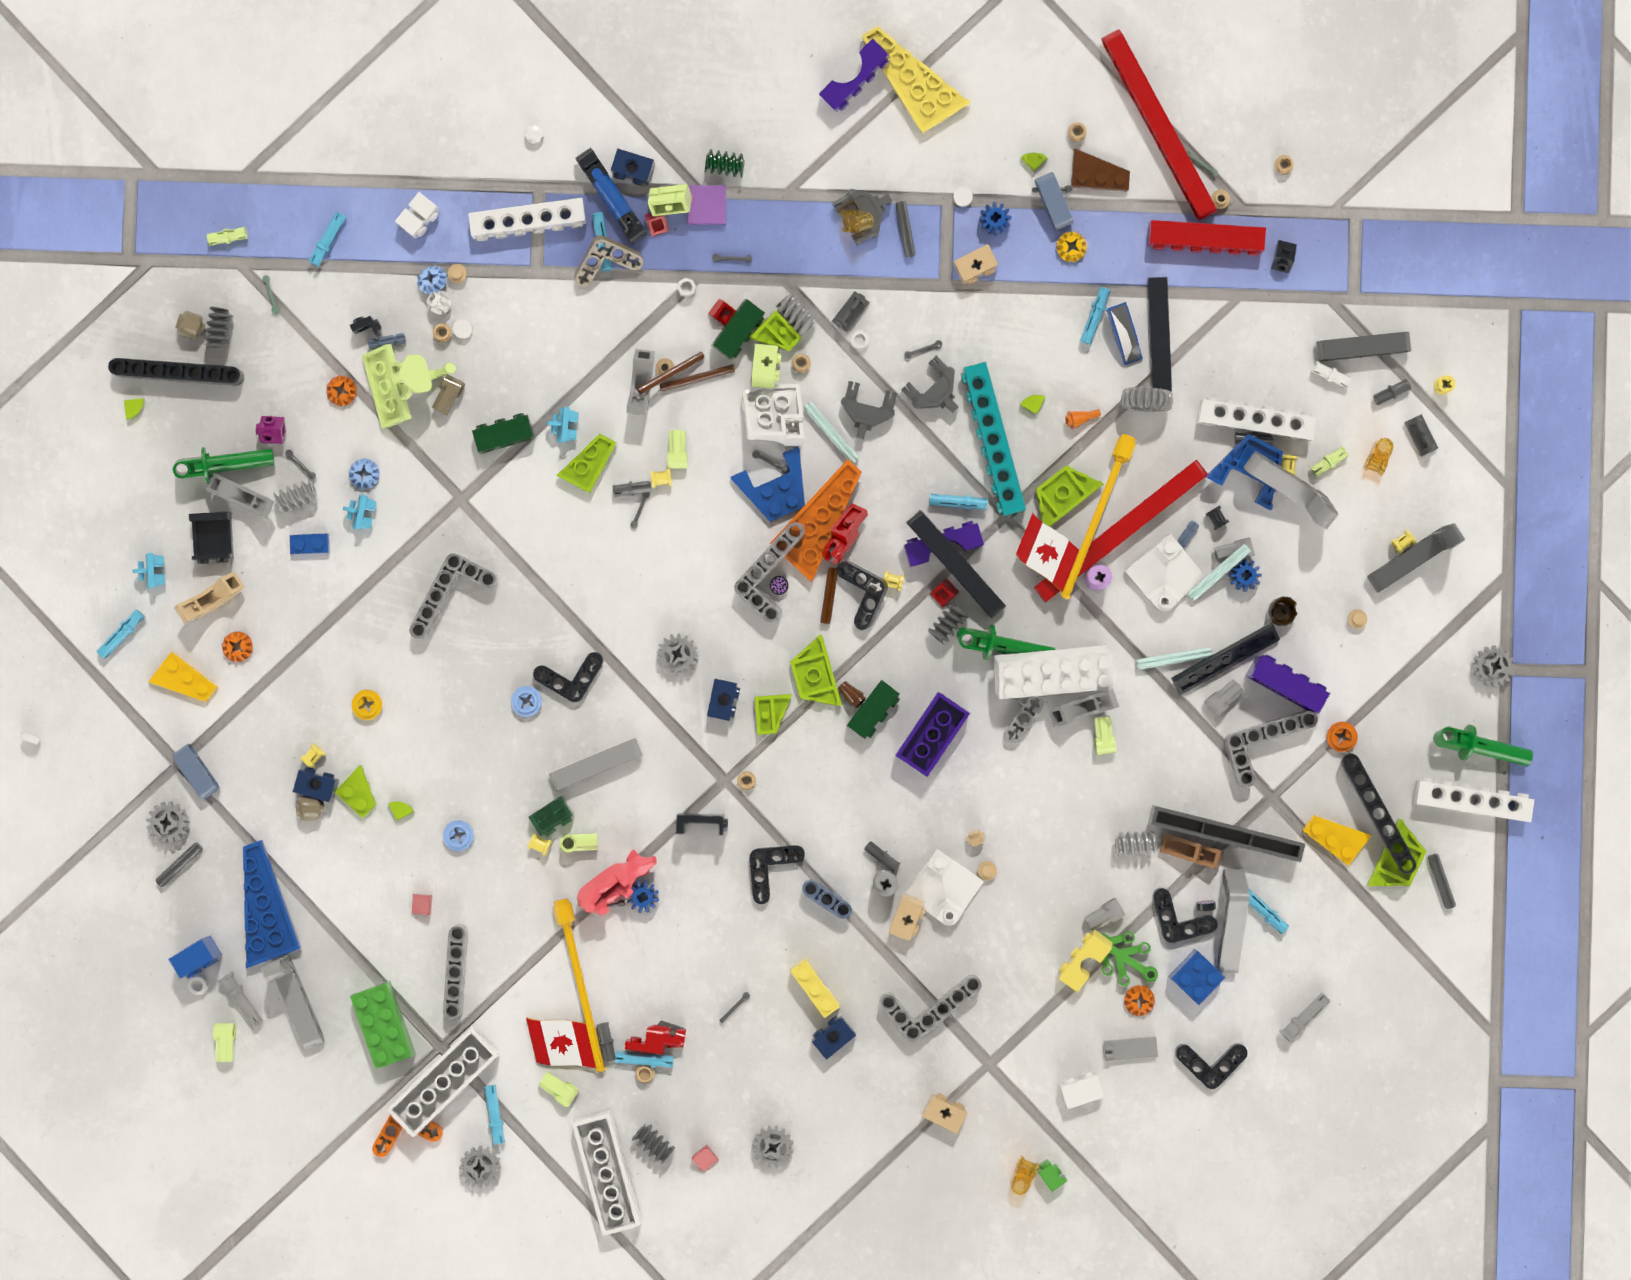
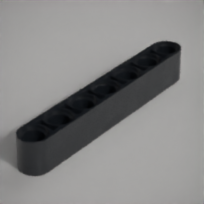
M113 358L108 364L110 373L122 378L231 386L240 385L244 381L243 372L233 366ZM122 363V370L116 372L117 364ZM141 364L142 370L136 374L135 367ZM160 366L161 372L155 375L154 368ZM179 367L180 374L174 377L173 370ZM194 369L199 370V375L196 378L192 377ZM217 370L218 377L211 379L212 371ZM236 371L238 376L236 380L231 381L230 374Z
M919 510L906 522L991 619L1006 607L1002 600L922 510Z
M1352 753L1345 755L1341 760L1342 768L1398 870L1404 874L1414 872L1417 865L1359 757ZM1347 757L1355 759L1356 764L1353 768L1346 766L1345 760ZM1357 774L1365 777L1364 784L1358 785L1355 782ZM1366 791H1371L1374 794L1372 802L1364 799ZM1376 808L1383 810L1384 815L1381 819H1377L1373 815ZM1389 825L1393 828L1391 836L1384 835V826ZM1396 842L1402 845V851L1398 854L1392 850V846ZM1406 859L1412 863V867L1408 871L1402 868V862Z

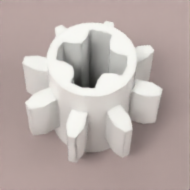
M444 291L432 292L427 299V304L430 305L429 310L439 315L442 312H447L451 306V300L448 299L449 294Z

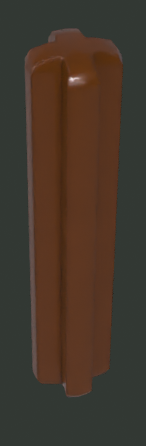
M832 567L828 568L820 620L824 624L831 623L838 576L837 568Z

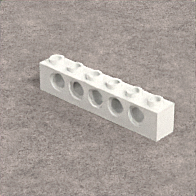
M583 198L468 213L471 236L473 239H477V241H486L488 237L494 236L496 239L506 238L509 234L523 236L526 235V232L531 231L535 234L544 233L545 229L560 231L567 226L581 228L583 224H587ZM564 211L571 212V216L568 219L561 218V214ZM551 214L552 218L549 222L542 221L543 215ZM527 216L533 217V221L529 225L523 223L524 218ZM507 219L514 220V224L511 227L504 226ZM489 221L495 222V226L491 230L485 228Z
M1206 397V399L1200 401L1197 424L1311 442L1314 439L1317 418L1312 417L1311 413L1300 412V415L1293 414L1292 410L1281 409V412L1274 411V408L1269 406H1263L1261 409L1255 408V404L1244 403L1242 406L1236 405V401L1225 400V402H1218L1217 398ZM1215 408L1223 410V417L1219 418L1215 415ZM1235 411L1241 412V421L1234 418L1233 414ZM1254 414H1258L1261 417L1260 424L1254 423L1252 419ZM1273 417L1280 420L1279 427L1272 425L1271 420ZM1292 420L1298 422V430L1291 428L1290 423Z
M1422 778V781L1416 780L1412 803L1531 822L1535 799H1529L1528 794L1517 793L1516 797L1510 796L1509 791L1498 790V793H1492L1491 788L1479 787V790H1473L1472 785L1460 784V787H1454L1453 782L1441 781V784H1436L1434 779ZM1435 788L1440 792L1437 798L1432 796V791ZM1456 791L1458 793V799L1453 802L1451 799L1452 792ZM1473 794L1477 796V802L1474 805L1470 802V797ZM1492 797L1496 799V805L1493 808L1489 805V800ZM1511 800L1515 802V808L1512 811L1508 808V803Z

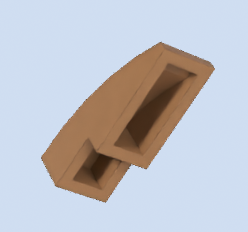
M1164 834L1159 851L1219 870L1224 851L1169 834Z

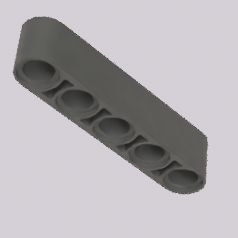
M1409 332L1339 338L1316 342L1318 361L1411 352Z

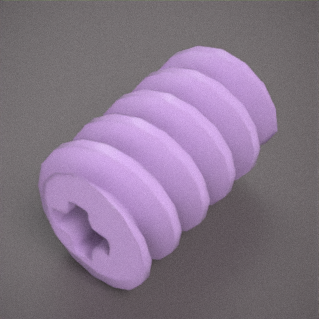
M1096 565L1088 569L1084 576L1086 586L1095 591L1108 587L1112 581V573L1104 565ZM1101 575L1102 579L1095 580L1096 576Z

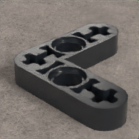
M841 562L837 566L838 576L866 591L855 615L854 625L859 630L869 629L873 625L887 593L888 584L883 578L853 562ZM848 566V567H847V570H849V571H851V572H855V573H854V574H852V573H845V570L843 569V567ZM860 573H863L866 576V582L864 584L860 583L858 580V576ZM870 583H873V584H879V583H880V587L882 588V590L876 591V590H877V587L874 586V585H869V584H870ZM868 599L874 600V609L868 608ZM865 617L867 624L862 625L860 618Z
M589 653L572 681L544 665L534 669L533 677L537 682L569 701L578 702L586 694L602 667L604 660L600 653ZM597 655L598 661H600V663L594 664V666L592 667V669H595V672L593 674L591 670L586 669L584 667L585 665L589 667L592 663L590 657H595ZM545 669V674L550 677L551 673L555 675L551 678L549 685L546 683L548 679L544 677L538 678V670L542 671ZM586 671L590 674V680L583 683L580 681L579 676L582 672ZM557 678L562 679L564 682V686L561 689H556L553 686V682ZM577 681L580 685L586 687L584 690L580 687L578 691L580 697L573 699L571 698L572 694L570 691L576 690L578 685H574V683Z
M789 845L756 848L750 853L752 894L756 903L765 904L770 899L768 865L801 862L805 857V851L801 846ZM795 848L802 852V855H799V859H795L794 856H788L789 860H785L786 853L784 849H789L788 853L794 852ZM775 850H780L783 853V858L779 861H775L772 858V853ZM756 852H760V855L764 856L760 863L761 865L765 864V868L758 867L753 869V865L757 866V860L753 859ZM757 871L765 873V879L761 882L756 881L754 878V874ZM766 883L767 887H763V893H767V896L764 897L763 901H760V898L756 897V894H759V887L755 888V884L763 885Z
M1157 888L1153 892L1152 898L1162 936L1166 941L1174 943L1209 934L1217 929L1218 922L1211 915L1178 922L1169 891L1165 888ZM1160 891L1166 894L1167 897H1164L1165 904L1169 903L1170 906H1163L1159 909L1158 906L1162 905V902L1156 896H1159ZM1164 910H1170L1172 913L1171 918L1167 921L1161 917ZM1206 919L1213 921L1210 929L1206 926L1200 927L1202 931L1199 932V926L1196 921H1199V924H1205ZM1174 922V925H1171V929L1176 931L1173 939L1166 936L1169 933L1168 926L1164 927L1163 924ZM1189 923L1195 926V931L1192 934L1185 932V926Z
M1235 1043L1210 1067L1187 1044H1180L1175 1049L1177 1059L1209 1089L1219 1087L1246 1059L1248 1054L1244 1045ZM1242 1048V1056H1235L1234 1060L1236 1063L1234 1064L1227 1056L1233 1057L1235 1055L1234 1050ZM1181 1049H1188L1187 1054L1191 1058L1193 1057V1055L1196 1056L1190 1060L1188 1065L1186 1064V1062H1188L1189 1060L1185 1056L1180 1057ZM1196 1061H1200L1203 1064V1068L1199 1072L1194 1071L1192 1067ZM1228 1061L1230 1063L1229 1070L1221 1071V1062ZM1216 1068L1217 1071L1223 1076L1220 1078V1076L1217 1075L1214 1078V1080L1216 1081L1214 1084H1207L1209 1081L1207 1079L1208 1076L1214 1077L1216 1075V1072L1214 1071V1069Z

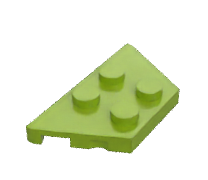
M1066 465L1036 488L1042 522L1050 527L1104 484Z
M821 634L790 661L800 699L841 706L842 703Z
M1398 818L1395 825L1416 861L1415 871L1410 874L1400 872L1386 846H1384L1366 885L1411 886L1427 851L1418 842L1415 835L1408 829L1402 819ZM1396 842L1393 844L1392 850L1398 854L1402 851V845ZM1407 859L1404 860L1402 868L1406 871L1411 869L1412 863Z

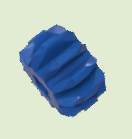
M993 202L992 208L987 204L985 206L986 211L981 210L980 214L984 217H980L979 222H985L981 225V228L985 229L988 227L987 234L994 230V235L996 236L998 235V229L1001 233H1004V227H1010V223L1007 221L1011 220L1012 217L1006 215L1009 213L1008 208L1004 211L1002 210L1004 204L1001 203L999 208H997L996 202ZM993 215H997V218H1000L997 223H994V220L991 221Z
M1243 559L1242 564L1239 562L1236 564L1237 568L1233 567L1231 569L1235 573L1229 574L1228 577H1234L1235 579L1230 582L1231 585L1238 583L1236 590H1240L1243 587V592H1247L1248 587L1254 590V584H1260L1256 577H1262V574H1256L1260 567L1253 568L1254 561L1248 564L1247 559ZM1247 571L1246 574L1249 573V577L1243 580L1244 577L1242 578L1241 574Z
M646 880L643 887L641 882L637 881L638 889L632 885L631 889L634 893L630 897L633 898L627 900V903H635L631 907L632 910L639 906L638 913L642 912L643 907L646 913L650 912L649 906L655 909L656 905L652 901L658 902L659 898L653 897V895H657L659 891L655 890L652 892L651 890L655 885L652 884L648 888V881ZM642 892L646 893L645 896L648 895V899H645L644 902L640 901L641 898H638V895H641Z

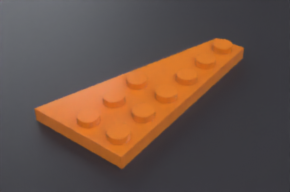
M849 459L842 464L770 542L772 544L790 524L794 522L802 523L806 530L805 534L787 553L785 558L811 582L822 562V551L832 537L830 529L844 513L862 473ZM793 526L791 533L794 536H799L800 529L797 526ZM780 540L778 543L779 548L786 550L787 543Z

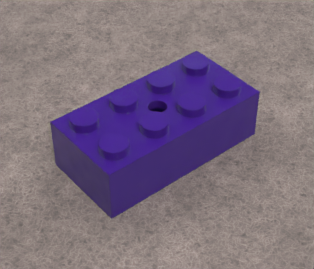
M1267 654L1255 657L1245 677L1307 711H1312L1316 714L1321 712L1331 694L1326 691L1327 687L1320 683L1309 682V677L1302 673H1293V668L1286 664L1275 663L1276 659Z
M937 692L895 756L928 777L970 715V712L940 692ZM931 730L936 733L933 738H930L928 735Z

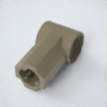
M449 374L446 375L432 408L448 415L455 399L461 395L465 383Z

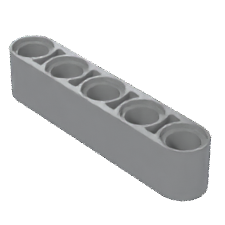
M636 738L549 773L555 790L559 791L643 755Z
M462 924L453 926L448 933L443 1015L448 1020L457 1019L463 1011L468 929ZM455 929L462 930V938L454 936ZM454 948L461 950V957L457 958L453 955L452 951ZM452 967H457L460 970L459 977L452 975ZM450 987L458 988V996L451 995ZM449 1006L457 1008V1015L449 1013Z

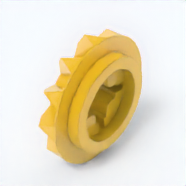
M1075 231L1066 232L1057 241V253L1067 262H1076L1083 258L1086 253V240L1082 234ZM1076 240L1075 247L1077 250L1072 249L1067 253L1069 248L1067 243H1073Z
M361 690L352 700V710L362 720L376 718L383 708L381 697L372 690ZM365 699L368 702H375L370 706V711L367 708H360L365 704Z

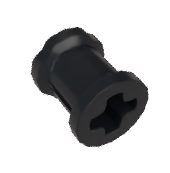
M1221 506L1205 514L1212 521L1214 530L1230 522L1221 512Z

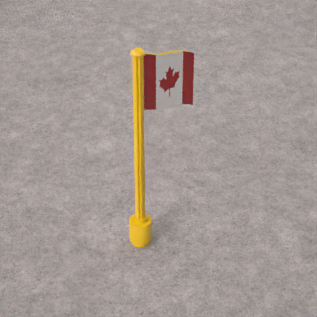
M1122 434L1116 442L1112 452L1115 462L1080 550L1065 536L1039 520L1034 513L1030 517L1016 556L1027 567L1042 575L1062 592L1060 595L1064 599L1071 598L1070 594L1121 466L1131 459L1136 446V439L1130 435Z
M568 898L560 899L553 902V911L556 924L561 925V928L564 929L586 1023L571 1020H537L526 1017L537 1063L550 1066L578 1065L596 1068V1072H603L606 1070V1067L604 1066L571 927L573 925L572 921H575L573 907Z

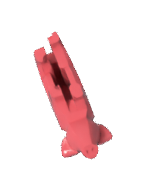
M632 849L626 858L627 862L616 863L608 867L579 890L577 895L579 907H582L587 913L605 915L610 911V908L607 906L608 903L614 902L621 895L629 897L633 894L631 887L635 879L650 873V869L657 864L656 857H643Z

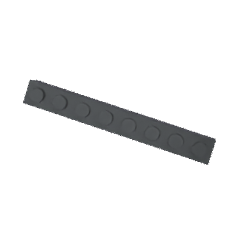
M1152 805L1148 820L1150 825L1301 862L1305 843L1155 805Z

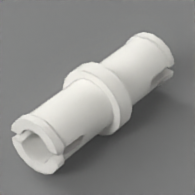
M1319 361L1312 368V373L1318 374L1326 378V381H1332L1344 388L1349 386L1352 377L1338 372L1336 368H1330L1319 363Z

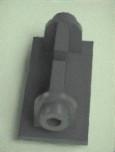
M854 291L832 322L847 333L870 302L861 293L858 294Z
M1422 414L1404 422L1421 457L1438 449Z

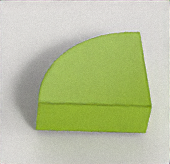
M1033 152L1024 154L1020 159L1034 172L1048 157L1042 153Z
M1031 395L1025 398L1020 406L1037 414L1046 397L1043 395Z
M144 398L124 400L127 420L135 418L144 407Z
M394 801L388 803L396 820L414 812V809L404 802Z

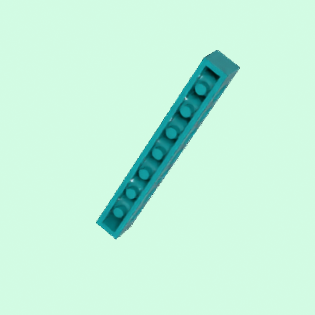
M982 362L964 367L961 379L963 385L967 384L968 403L972 402L973 410H971V416L973 421H977L978 424L976 434L978 440L982 439L983 458L987 457L988 465H986L988 477L992 476L993 479L991 489L993 495L997 494V511L1002 513L1003 517L1026 510L987 363ZM974 380H980L983 384V387L981 389H975L972 385V382ZM978 399H986L988 406L985 408L979 407L977 404ZM984 417H990L993 421V424L991 426H985L982 422V419ZM988 436H996L998 439L997 444H989L987 441ZM994 454H1000L1003 457V461L995 463L992 459ZM999 472L1007 474L1008 479L1006 482L998 480L997 475ZM1005 490H1009L1013 494V498L1009 501L1005 500L1002 496Z

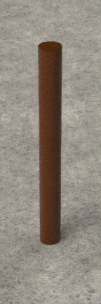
M699 352L637 388L638 393L641 395L699 362L705 358L704 354Z
M731 364L660 384L661 392L735 372L734 365Z

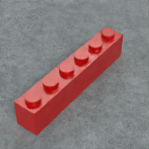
M1151 220L1148 228L1147 246H1152L1154 250H1163L1164 247L1171 248L1172 251L1190 249L1191 252H1202V250H1210L1209 253L1213 254L1229 251L1228 254L1240 255V252L1248 253V256H1259V253L1262 254L1265 251L1266 227Z

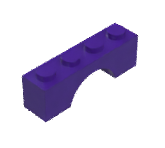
M873 38L859 52L862 66L858 76L846 83L832 80L819 93L836 112L839 110L843 111L849 104L848 100L852 96L856 97L863 90L861 87L866 82L870 83L876 77L875 72L879 68L884 69L890 62L888 60L890 55Z
M973 521L962 523V527L955 529L954 526L943 529L944 533L942 534L948 541L958 544L964 551L984 546L978 523L973 524ZM917 537L906 540L907 544H904V549L910 568L929 562L931 550L922 540H918Z

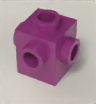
M261 416L260 422L256 424L255 429L256 435H259L260 443L283 444L286 435L284 417Z

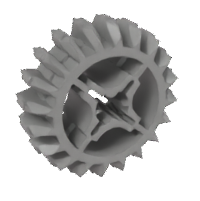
M1129 387L1125 388L1122 392L1121 406L1134 411L1165 412L1172 409L1173 393L1157 388Z

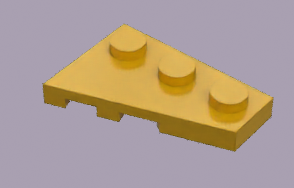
M170 652L148 681L149 683L207 702L218 688L215 683L174 652Z
M1315 815L1311 817L1302 829L1304 833L1348 866L1372 836Z

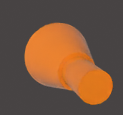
M1099 409L1089 412L1068 411L1065 416V422L1073 430L1090 419L1101 417V412Z

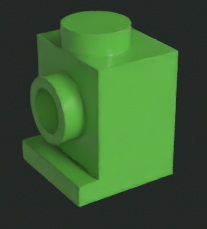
M1046 1159L1039 1164L1037 1171L1051 1192L1067 1182L1064 1174L1060 1176L1062 1172L1056 1163L1052 1165Z

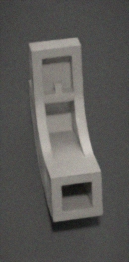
M635 349L626 413L646 415L651 389L640 395L637 388L653 378L655 351Z
M214 473L207 488V491L237 504L267 519L275 502Z
M1109 689L1050 708L1048 712L1053 727H1058L1097 713L1115 709L1119 705L1114 689Z

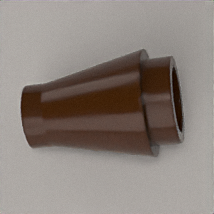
M844 681L838 687V690L842 693L850 707L853 706L856 709L866 699L862 691L850 685L847 681Z

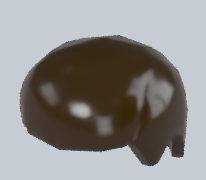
M1286 596L1274 599L1268 608L1271 622L1277 626L1291 624L1298 614L1296 611V601Z

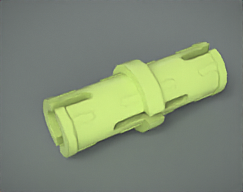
M245 227L230 230L226 228L220 232L207 234L209 246L220 243L231 244L232 241L248 239Z
M1341 446L1332 454L1325 455L1323 460L1311 466V472L1315 471L1313 475L1317 478L1329 468L1333 469L1335 464L1349 456L1348 452H1344L1346 449Z

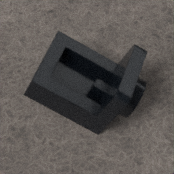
M1278 240L1271 269L1289 273L1295 261L1297 244Z
M363 316L358 317L350 324V328L355 334L372 327L377 337L381 335L379 330L382 327L378 319L374 320L372 316L366 318Z

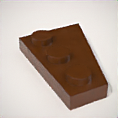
M1074 148L1071 188L1129 191V170Z

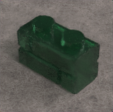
M560 796L528 818L540 836L545 834L548 837L556 832L555 827L559 824L565 826L571 822V817L574 813L564 797Z

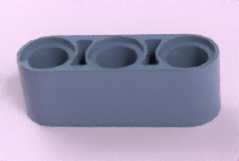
M1050 172L1034 179L1054 230L1057 231L1073 224V218L1054 173Z
M186 744L172 754L174 761L202 800H205L220 789L217 781L190 744Z
M813 879L804 882L802 891L806 897L838 918L846 919L851 915L852 907L848 901ZM809 883L814 884L817 888L812 894L805 890L806 885ZM830 894L833 900L831 903L825 904L821 900L822 896ZM842 904L847 905L849 908L848 912L843 915L838 912V907Z

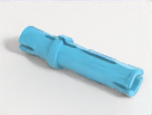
M337 211L335 212L320 241L316 242V248L308 262L317 267L320 266L325 254L329 253V247L347 218L341 213L339 214Z
M603 212L591 214L596 237L600 235L607 237ZM604 242L597 244L599 249L601 246L605 247ZM605 258L601 264V271L613 270L612 261Z
M1099 287L1095 302H1092L1091 305L1092 310L1081 336V342L1088 345L1092 344L1103 311L1107 308L1105 306L1111 290Z
M931 493L929 506L987 510L988 498L971 497V495L965 497Z
M135 609L125 621L120 623L121 626L96 652L106 659L126 636L135 631L134 628L145 616Z
M1249 889V905L1265 919L1264 921L1267 924L1270 923L1280 934H1283L1289 928V925L1277 915V911L1269 908Z
M616 1051L615 1063L648 1065L651 1068L656 1066L673 1068L674 1064L673 1055Z
M496 1085L485 1086L483 1088L490 1121L488 1126L491 1128L493 1145L501 1144V1142L505 1143L502 1127L504 1122L501 1121Z

